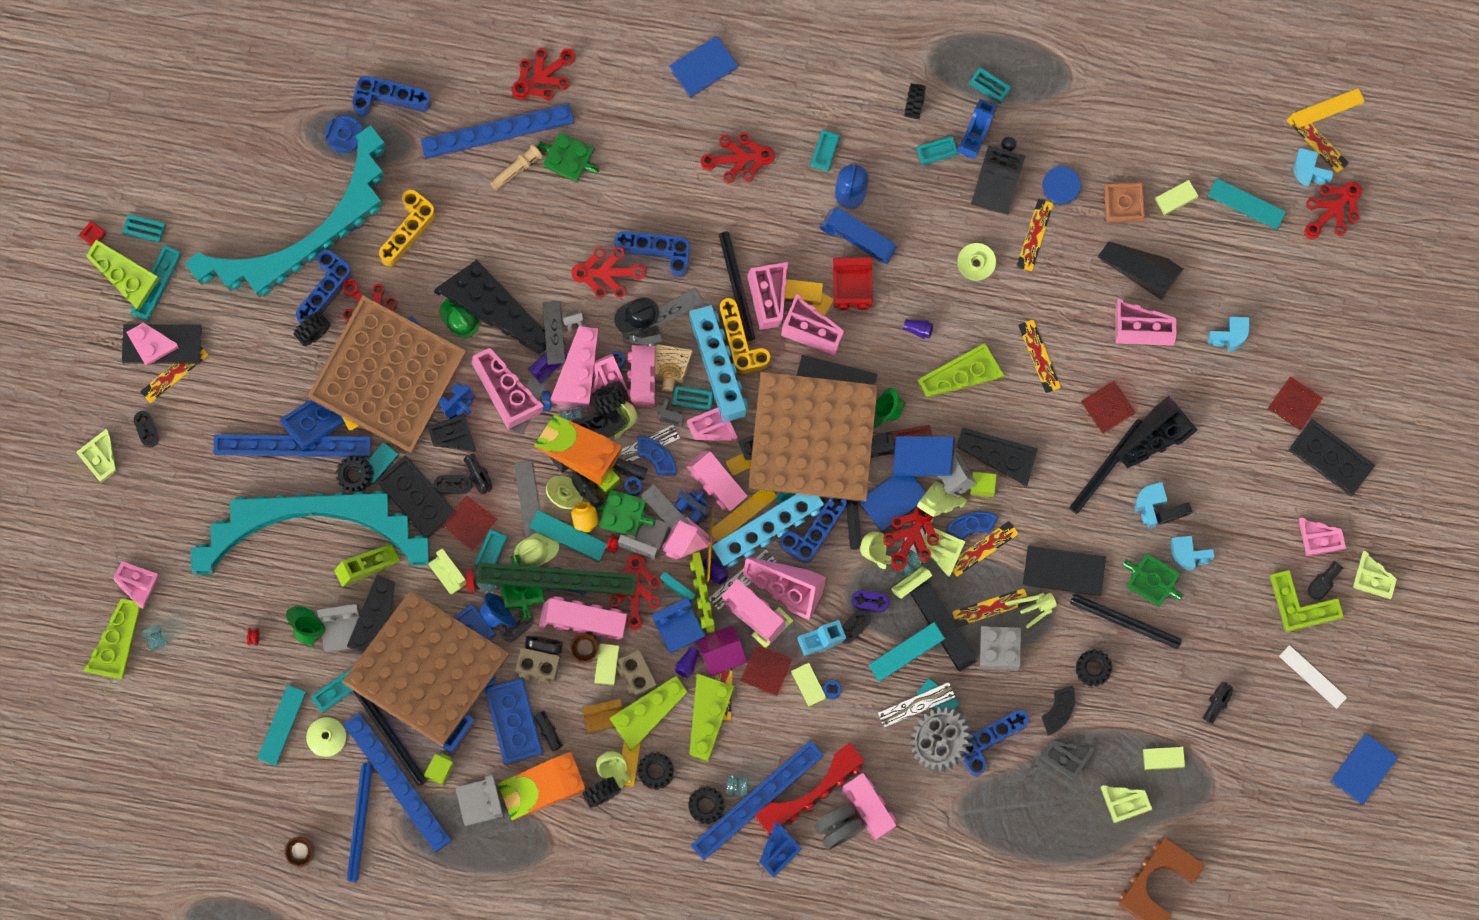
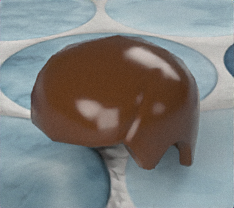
M581 633L573 638L570 645L572 657L580 663H588L595 660L600 652V644L596 637L589 633Z
M296 836L285 845L284 854L289 864L300 868L310 864L314 858L315 848L309 839Z

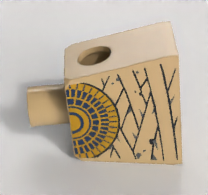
M664 345L655 346V376L657 380L663 381L662 391L673 392L674 383H683L692 359V350Z

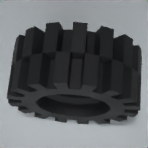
M910 84L904 117L920 119L926 91L925 85Z
M315 312L310 317L305 318V321H302L296 327L293 334L303 346L307 347L312 342L315 343L317 339H320L326 333L325 331L329 329L330 323L321 312Z
M615 381L612 384L608 383L605 387L602 386L601 389H597L590 398L596 411L604 414L605 412L609 413L610 410L614 411L616 407H621V404H625L629 396L620 381Z
M353 456L341 460L342 463L338 464L337 467L339 469L336 470V473H338L336 480H339L338 484L343 486V489L358 492L365 490V487L371 485L369 482L373 480L371 476L374 475V471H371L373 467L368 464V460H364L363 457ZM353 466L361 470V478L356 482L351 481L348 477V471Z
M1087 650L1079 657L1076 663V674H1078V679L1083 681V684L1086 683L1090 687L1092 685L1097 687L1100 684H1104L1110 677L1112 661L1108 658L1107 654L1102 653V650ZM1088 662H1099L1102 668L1101 672L1098 675L1089 674L1086 669Z
M651 752L640 760L638 765L639 779L649 789H663L673 779V764L665 754ZM657 763L663 767L664 772L661 777H650L648 768L652 764Z
M609 777L592 785L582 795L589 808H593L614 798L621 790L615 778Z
M709 786L705 788L700 787L698 790L693 791L688 801L690 815L694 820L702 824L716 822L724 812V799L721 793L716 791L715 788H709ZM710 798L714 802V808L711 812L704 813L699 809L698 804L701 799Z

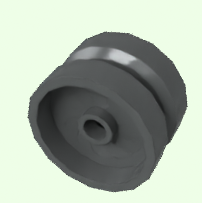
M851 803L831 811L813 825L820 835L830 832L823 839L827 850L841 845L865 829L861 819L856 818L849 821L856 814Z

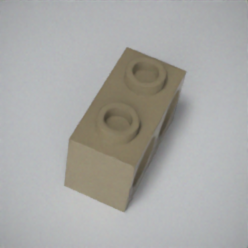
M521 648L515 670L516 674H519L520 678L531 680L532 677L539 679L538 682L555 683L560 656ZM525 661L533 662L531 669H524L522 667ZM545 665L553 667L552 671L548 674L542 672V668Z
M640 650L618 660L619 666L616 668L621 677L625 676L628 682L625 686L630 695L634 694L635 698H638L657 688V684ZM635 662L637 664L636 669L628 670L626 668L627 663ZM636 680H644L646 682L645 686L637 688L634 685Z

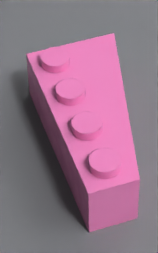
M578 327L551 396V405L590 409L594 361H596L599 340L598 328Z
M491 348L472 357V365L507 429L543 412V404L532 395L528 388H525L518 377L507 368L505 363Z
M553 596V598L543 603L539 627L546 628L548 624L554 625L555 630L563 631L572 628L573 632L578 634L589 633L590 631L593 636L620 640L623 638L627 614H623L622 610L611 608L609 611L602 609L603 607L600 605L591 604L590 607L583 605L581 601L572 600L571 603L564 601L562 597Z

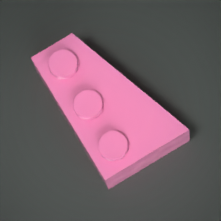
M788 262L751 268L747 274L760 330L779 327L782 322Z
M796 294L783 324L781 336L836 356L843 339L844 330L826 316H822L815 310L816 308L808 305Z
M1118 298L1115 308V343L1174 346L1176 339L1175 317L1154 310L1149 311L1141 308L1139 305L1135 304L1134 306L1123 302L1124 300Z
M632 345V351H628V363H631V370H628V382H631V389L627 390L628 401H631L634 407H655V346Z
M702 451L685 466L691 475L703 485L705 492L716 499L715 503L722 511L724 509L731 511L747 497L746 493L710 451Z
M738 579L722 595L726 608L770 644L786 627L784 616L778 611L774 612L770 609V605L765 600L759 599L749 587H746Z
M862 773L845 784L842 792L852 804L874 840L877 841L896 828L895 822L897 820L891 811L887 812L884 807L886 805L880 795L876 794L872 782Z

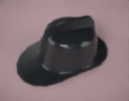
M643 297L633 300L617 310L614 318L615 326L622 333L647 328L656 323L659 318L658 305L649 298Z

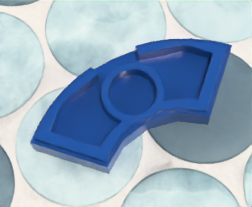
M637 436L638 457L646 458L652 462L656 468L657 475H677L674 459L664 446L652 438Z
M982 511L968 513L955 519L945 532L960 540H964L968 535L976 532L989 534L999 516Z

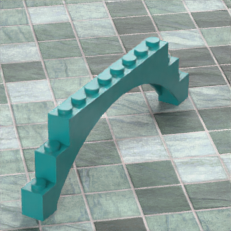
M370 125L355 136L358 141V151L350 184L335 210L323 224L296 244L266 256L233 260L204 256L201 252H198L185 262V265L201 285L204 283L208 284L217 274L229 291H232L233 289H239L246 280L259 298L262 295L266 296L271 293L274 286L283 284L293 272H299L305 263L314 261L321 251L330 249L336 240L346 237L353 227L361 226L367 217L377 214L383 204L371 187L379 185L385 176L372 158L381 156L387 147L373 127Z
M374 491L373 494L353 492V495H345V493L338 492L334 493L333 496L317 493L312 497H306L305 494H296L294 497L286 498V495H276L274 498L255 496V499H247V497L243 496L235 497V500H230V523L225 520H219L215 524H211V547H208L207 544H198L196 547L191 548L192 573L194 575L214 574V568L235 545L258 530L292 518L322 516L345 519L376 531L404 553L408 558L410 566L429 565L430 563L428 538L416 535L413 536V539H410L408 516H404L403 513H394L393 516H390L389 496L387 493L384 494V491Z

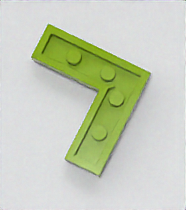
M1290 570L1269 576L1285 632L1343 619L1344 616L1338 598L1300 608Z

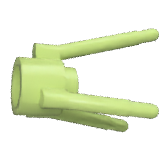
M1041 593L1036 596L1007 601L1005 605L1037 600L1036 604L1020 611L1021 614H1024L1036 608H1039L1040 611L1044 610V612L1026 625V628H1030L1044 616L1052 613V608L1057 606L1051 593L1046 595Z

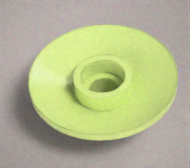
M972 243L960 251L957 265L964 277L980 281L988 278L993 273L996 266V258L988 246L981 243ZM978 261L980 265L975 267L973 262Z
M554 476L546 484V493L549 499L561 508L573 509L576 504L583 500V497L580 496L572 483V479L569 477Z
M320 718L314 721L307 731V744L315 754L322 757L336 755L343 749L346 743L345 728L334 718ZM323 733H329L328 739L322 738Z

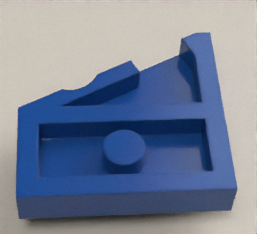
M776 822L759 863L772 877H775L802 849L785 829Z

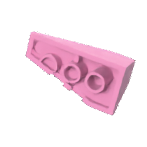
M678 521L672 528L662 551L666 552L665 555L676 560L677 557L681 559L706 549L709 546V541H706V538L702 536L698 528Z
M752 557L746 558L743 575L759 588H765L773 595V599L776 601L780 600L788 606L786 609L791 613L808 620L811 619L823 594L826 580L825 576L807 569Z

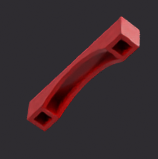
M849 742L834 754L827 775L812 792L793 801L770 803L755 814V819L770 836L776 822L782 827L788 822L791 824L800 818L799 813L803 810L808 812L816 805V800L820 797L822 800L832 793L831 789L837 785L839 788L848 781L846 777L852 773L853 775L858 774L863 769L864 760Z

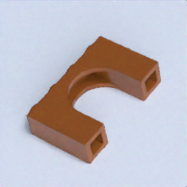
M1164 838L1162 842L1158 840L1153 846L1154 854L1151 858L1147 856L1141 864V867H1143L1141 873L1134 874L1130 880L1132 884L1128 891L1124 889L1118 898L1121 900L1118 906L1139 920H1168L1172 915L1154 903L1147 894L1146 881L1153 871L1169 869L1192 884L1205 866L1170 840Z

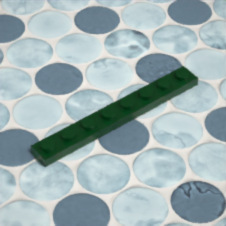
M478 563L477 584L635 595L636 574Z

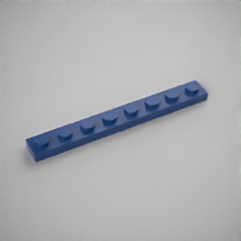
M565 104L420 140L425 159L574 124L570 104Z
M214 434L213 454L299 457L358 456L370 458L371 437L325 436L305 450H302L292 436Z
M358 713L343 724L434 852H438L451 842L449 836L362 715Z
M810 740L691 845L692 849L705 861L751 821L755 814L775 800L824 755Z

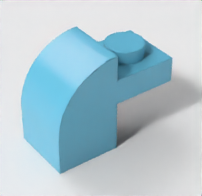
M1299 148L1294 163V174L1297 180L1307 187L1311 180L1319 185H1329L1333 171L1315 167L1318 152Z
M1229 317L1227 332L1210 331L1208 344H1213L1216 347H1222L1227 344V352L1239 349L1249 334V317Z
M1162 482L1143 488L1135 501V512L1143 510L1141 518L1143 524H1147L1148 529L1154 528L1157 525L1154 508L1166 505L1168 501Z
M1192 536L1174 537L1170 541L1173 560L1182 569L1193 571L1196 567V562H1198V565H1206L1214 558L1213 549L1194 551Z
M837 620L822 625L815 631L800 635L797 639L804 656L818 651L820 653L843 642L846 636L840 621Z

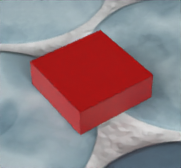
M90 221L79 234V237L92 246L96 240L100 242L107 233Z
M465 570L468 593H475L474 572L472 570Z

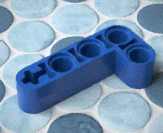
M363 76L358 80L352 99L354 110L360 116L370 113L374 100L421 112L427 111L431 107V99L426 90L370 76ZM366 84L371 85V88L368 90L362 89ZM383 89L390 90L388 94H381ZM403 93L408 94V97L405 99L399 98ZM360 102L366 103L362 108L357 107Z
M840 208L829 210L820 225V229L832 236L838 234L883 264L889 263L897 249L893 242Z
M625 231L619 232L615 236V248L622 247L625 254L671 258L670 269L672 275L680 278L687 274L690 254L687 239L676 236ZM622 240H626L624 245H621ZM645 241L648 245L641 248L638 246V243ZM664 243L667 247L661 250L657 248V245ZM679 245H684L686 249L684 251H678L676 250V247ZM680 263L684 265V268L676 270L674 266Z
M323 250L318 255L317 260L320 268L327 274L297 309L296 318L299 324L305 321V317L302 318L303 315H309L310 317L315 312L323 313L341 292L343 283L352 277L349 265L329 250ZM325 258L332 259L329 264L322 263ZM341 269L347 270L346 274L342 276L337 273ZM328 284L335 285L332 290L325 289ZM315 299H322L320 305L313 304Z
M830 498L804 538L793 532L784 533L780 541L782 550L802 563L811 562L844 513L846 500ZM840 501L841 506L838 505L834 513L832 511L834 509V502ZM828 516L832 519V522L824 524L822 518ZM813 533H820L822 538L815 541L811 538V535ZM791 538L795 543L792 546H786L784 540ZM802 549H809L811 555L804 557L800 552Z
M1015 711L972 734L973 737L968 739V742L972 744L973 751L971 753H963L965 760H962L971 775L980 776L986 769V761L981 752L1026 728L1029 717L1025 711ZM1017 716L1019 719H1024L1022 725L1018 722L1014 724L1013 727H1011V724L1015 722ZM1000 725L1005 726L1007 733L999 734L997 727ZM987 735L990 738V742L983 744L980 742L979 737ZM975 761L980 762L982 769L976 771L972 768L971 764Z

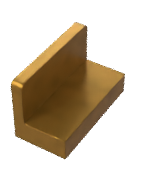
M621 699L582 707L587 732L593 733L614 728L610 717L623 710Z

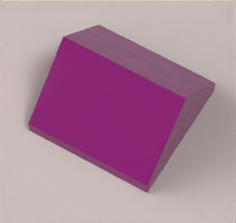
M733 626L709 634L696 641L710 677L747 663L740 640Z

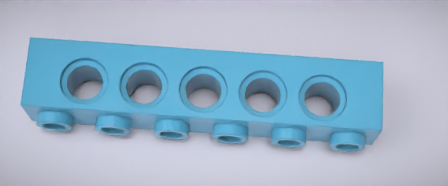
M712 305L689 311V321L723 423L745 417L748 403L746 398H742V385L740 380H736V367L734 363L730 362L731 352L729 346L724 344L725 334L723 328L719 329L717 322H720L717 311H713ZM710 326L712 330L706 331L703 327ZM716 343L718 347L711 348L709 344ZM722 361L724 364L717 366L714 362ZM727 378L730 382L722 383L720 380ZM734 396L736 399L733 401H729L726 399V397Z
M796 494L711 546V550L721 566L731 568L739 563L737 559L744 556L747 558L755 553L754 549L761 545L763 548L772 542L771 538L776 535L780 538L784 533L789 532V527L793 525L798 527L806 522L804 518L811 515L814 517L822 511L821 508L824 504L818 496ZM804 503L807 506V511L804 513L799 512L796 505ZM782 513L789 514L790 521L788 523H783L780 520ZM766 523L772 524L774 531L766 533L763 530V525ZM753 533L756 535L757 541L749 543L746 536ZM734 543L738 544L740 552L732 553L729 546Z

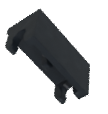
M891 432L872 436L870 458L894 454L895 447Z

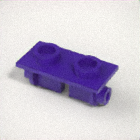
M546 352L528 370L541 383L562 363L548 364Z

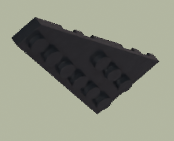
M475 260L435 288V294L445 296L454 305L457 303L465 308L466 312L491 327L496 326L502 330L503 334L511 335L518 339L520 344L540 355L546 350L545 330L478 260Z

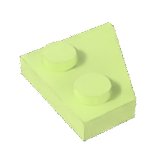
M936 480L919 501L917 507L935 517L943 512L952 511L954 507H964L968 500L961 496L958 498L953 494L949 495L943 488V484Z

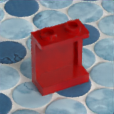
M872 257L833 258L834 308L846 311L850 308L868 310L869 307H873Z

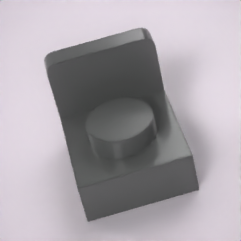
M665 398L664 403L659 404L657 414H660V421L682 427L684 415L675 409L669 411V399Z

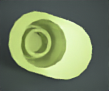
M535 533L516 546L514 550L515 561V555H519L520 565L537 564V567L557 555L559 543L539 533Z

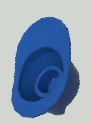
M850 164L840 170L836 183L835 197L842 207L855 208L864 201L868 185V174L863 167Z
M494 593L485 594V602L481 606L480 613L487 625L496 627L503 623L509 627L516 626V621L510 611L505 610L504 601Z

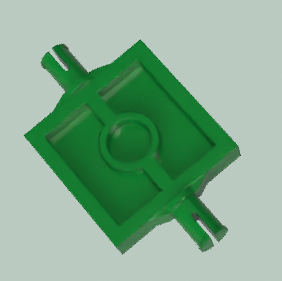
M560 132L555 142L551 145L540 141L537 146L538 149L547 152L543 167L572 181L578 182L580 176L586 170L595 175L599 171V167L589 163L594 148Z
M613 490L609 491L604 505L596 509V511L602 512L599 523L600 529L622 535L629 534L636 538L641 526L647 524L654 527L656 518L646 516V499Z
M1148 553L1137 565L1126 559L1123 567L1132 572L1131 579L1126 588L1159 608L1169 595L1179 601L1182 599L1184 594L1174 589L1175 582L1180 573Z
M514 555L510 557L512 565L524 566L520 565L519 555H515L516 562ZM537 564L528 565V566L537 567ZM501 585L505 610L522 609L523 619H527L526 612L528 619L532 617L529 607L544 603L542 588Z

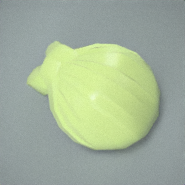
M625 401V404H621V407L615 408L626 423L614 433L615 439L619 438L637 422L638 415L636 409L628 401Z
M872 531L863 537L860 552L868 560L875 562L880 568L886 569V564H891L892 557L886 555L887 546L883 543L884 534Z
M607 751L598 757L596 767L600 777L604 779L614 777L621 789L624 787V780L631 782V778L627 773L626 761L620 753Z

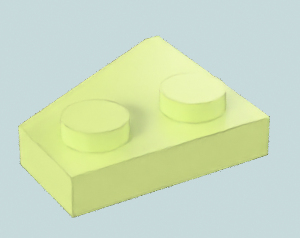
M107 429L76 452L100 483L116 472L110 434Z
M934 528L935 533L939 535V543L935 546L929 545L927 542V532L923 539L927 549L931 551V558L950 577L965 541ZM935 537L930 538L932 541L937 540Z
M1363 551L1352 588L1391 599L1397 579L1391 573L1386 572L1384 567L1380 563L1375 562L1366 551Z
M1100 787L1113 823L1152 810L1145 790Z

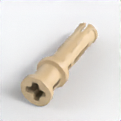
M533 144L530 145V149L522 155L519 154L514 163L490 180L489 183L498 191L522 170L529 169L530 165L537 159H542V154Z

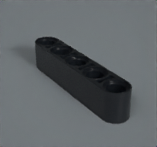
M926 580L913 589L910 594L928 624L930 625L935 622L946 638L941 644L957 670L961 672L976 663L977 660L929 582Z

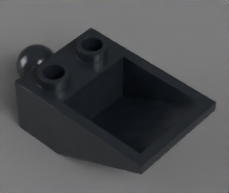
M1005 137L1002 140V149L988 145L971 205L1008 215L1025 159L1024 155L1012 152L1017 145L1013 137ZM992 159H994V160L997 161V164H995L994 162H990V161H991ZM1014 165L1016 169L1009 168L1008 166Z

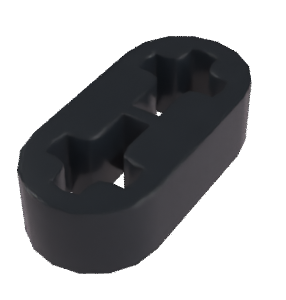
M146 411L137 412L134 416V424L142 444L148 448L156 446L159 437L152 417ZM144 416L145 419H147L145 421L147 427H144L142 423L139 422L141 420L140 417ZM147 431H149L151 436H154L152 442L144 440L147 438Z
M441 475L435 479L434 486L440 494H467L472 488V483L469 477L465 475ZM445 480L446 484H452V486H445V489H441V486H438V484ZM462 480H465V483L468 484L464 489H461L460 486H454L455 484H461Z
M1184 503L1157 513L1156 519L1158 525H1162L1193 513L1190 503Z
M522 611L518 612L513 616L516 621V626H514L516 629L513 630L514 635L512 637L509 635L505 636V630L507 628L511 630L514 627L507 625L501 627L500 634L503 640L506 642L515 641L533 625V616L528 619V624L522 623L518 626L517 624L521 622L520 617L523 615Z
M857 611L842 625L843 631L847 632L851 628L853 629L850 634L851 638L846 637L842 643H852L868 627L870 619L866 612ZM857 616L859 618L865 617L864 625L860 623L857 627L854 626L857 622Z
M539 636L526 637V649L553 655L562 653L563 642Z

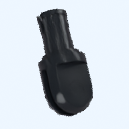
M475 454L466 456L464 462L471 472L469 479L471 482H474L481 494H486V491L490 492L492 490V483L487 469L480 466Z
M575 472L572 476V483L580 496L586 497L596 509L601 507L605 501L598 494L596 483Z
M1333 561L1324 574L1318 573L1308 587L1310 597L1316 600L1325 597L1334 586L1332 581L1344 568L1336 561Z
M1227 682L1219 684L1214 694L1209 697L1211 704L1202 719L1214 724L1221 709H1226L1228 706L1227 703L1233 694V687L1231 685H1228Z

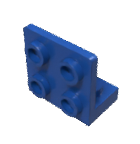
M688 598L652 614L653 621L669 653H673L705 637Z

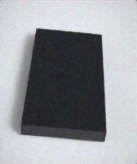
M123 324V364H144L127 334V331L140 324ZM147 324L177 343L179 347L151 364H200L201 325Z
M805 355L801 357L796 375L875 385L877 378L876 373Z
M1311 419L1288 449L1351 497L1375 467L1372 462L1313 419Z
M404 456L376 480L425 538L432 536L456 515L452 507L407 456Z
M1028 546L1023 585L1101 596L1106 557Z

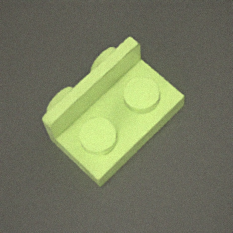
M442 548L436 552L437 558L432 560L429 566L447 591L453 595L466 585V580Z

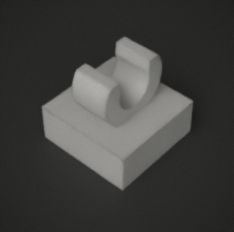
M580 308L561 313L564 325H567L569 332H572L571 325L573 323H577L578 326L582 327L581 321H583Z

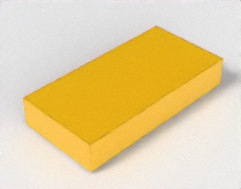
M786 279L784 300L794 301L796 294H798L805 302L821 304L823 283Z

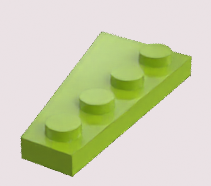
M98 240L94 242L86 255L138 311L160 279Z
M983 343L918 379L917 383L926 398L1004 378V374L986 344Z
M700 552L692 553L693 559L689 560L691 571L696 573V578L693 579L694 589L699 590L700 597L696 599L698 609H702L704 615L700 617L702 628H706L707 633L715 632L714 620L708 599Z
M120 600L108 627L101 636L97 648L94 649L88 665L83 670L85 673L123 680L140 612V607L134 601Z
M697 674L690 756L709 761L734 686Z
M677 676L610 717L612 724L630 752L687 694L686 689Z

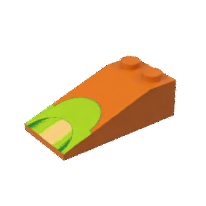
M555 414L534 444V447L600 486L621 456L622 446L609 438Z
M572 752L553 758L498 783L512 821L580 795L586 790Z

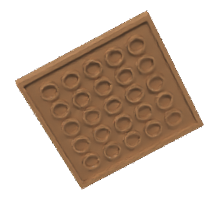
M362 295L307 398L411 453L466 351Z
M760 372L748 489L866 502L877 385Z
M409 591L343 679V684L443 747L508 658L509 653L414 592Z

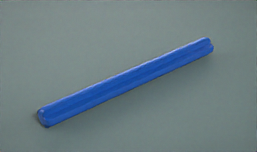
M362 763L347 873V880L350 882H357L359 876L373 767L369 763Z

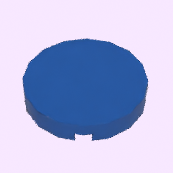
M341 115L329 122L326 127L325 137L331 149L338 153L346 154L358 148V141L355 136L362 132L363 129L357 119L352 116Z
M1059 166L1052 168L1046 173L1042 188L1044 195L1049 201L1060 205L1068 204L1077 198L1081 188V181L1074 170Z

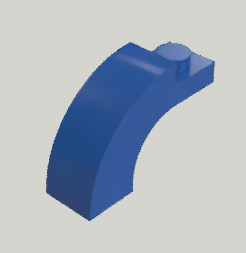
M982 99L979 100L968 129L959 145L958 153L966 157L976 158L984 143L998 105Z

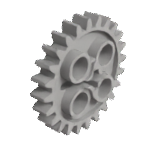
M938 707L937 713L931 709L930 716L924 714V721L918 719L920 726L913 727L917 732L911 734L915 738V740L910 742V744L915 746L911 749V752L916 754L914 758L919 761V764L925 766L928 770L932 769L935 772L941 770L945 772L946 767L952 770L953 763L959 766V758L965 760L963 753H969L966 747L972 746L968 742V739L973 737L968 733L972 728L967 725L969 722L963 719L964 716L954 709L950 710L945 707L943 710Z

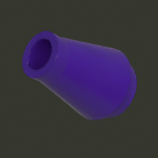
M906 319L903 330L922 339L930 338L933 331V323H929V320Z
M708 557L702 561V565L705 567L706 571ZM711 557L710 579L712 583L719 586L729 578L728 570Z
M689 647L688 651L675 664V672L682 677L689 678L694 672L700 652L695 648Z

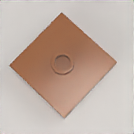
M1143 182L1104 184L1106 223L1145 221Z

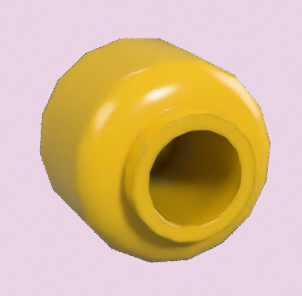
M580 502L572 509L571 516L575 529L586 533L592 531L597 526L598 516L593 505L588 502Z

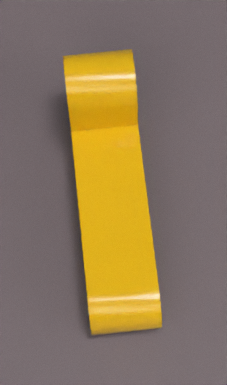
M407 190L402 195L404 207L411 214L379 250L380 259L385 266H394L435 219L436 214L433 205L414 190ZM409 198L416 199L413 204H408L407 200ZM426 209L431 211L427 216L421 214ZM411 224H417L418 228L415 230H410L409 226ZM399 238L406 239L403 244H397L396 241ZM385 254H392V257H385Z
M724 299L720 304V315L731 352L732 362L735 364L737 373L744 375L767 369L770 365V353L763 348L749 351L737 304L733 299ZM727 306L731 309L732 317H729L726 309ZM736 324L738 329L731 331L728 329V326ZM740 342L743 344V347L735 349L733 344ZM758 356H765L767 360L760 363L756 358ZM741 360H744L748 363V365L746 367H740L737 363Z

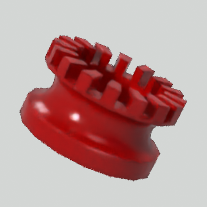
M614 534L610 535L606 551L612 550L613 553L617 552L620 536L616 538Z
M248 628L247 645L253 643L255 646H258L259 628H256V630Z

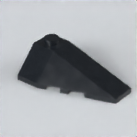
M1108 242L1098 256L1100 260L1160 300L1164 298L1183 271V268L1168 258Z
M1168 396L1152 409L1116 455L1127 468H1130L1149 459L1150 455L1158 451L1162 453L1173 444L1179 445L1198 430L1171 397Z
M610 410L609 413L605 412L604 414L595 413L589 417L577 418L571 421L607 438L626 424L616 410ZM550 457L561 473L569 469L566 465Z

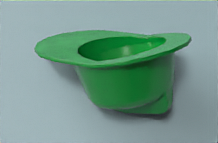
M446 299L441 304L439 309L440 317L456 337L469 338L474 336L480 326L478 318L466 312V309L457 303L455 305L449 302V299Z
M895 388L885 390L876 400L873 428L879 427L885 421H895L901 416L906 402L899 397Z
M294 606L286 612V619L293 628L294 637L297 641L313 647L319 637L326 632L324 624L310 609Z

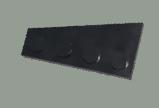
M962 428L957 444L958 449L1027 487L1037 448Z
M376 575L347 648L363 654L388 621L391 614L394 581Z

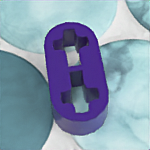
M857 591L852 596V604L859 610L880 613L888 609L889 599L882 593ZM859 595H862L864 600L870 601L859 605L855 598L857 599ZM879 598H882L886 605H882V608H879L878 604L871 603V601H878Z

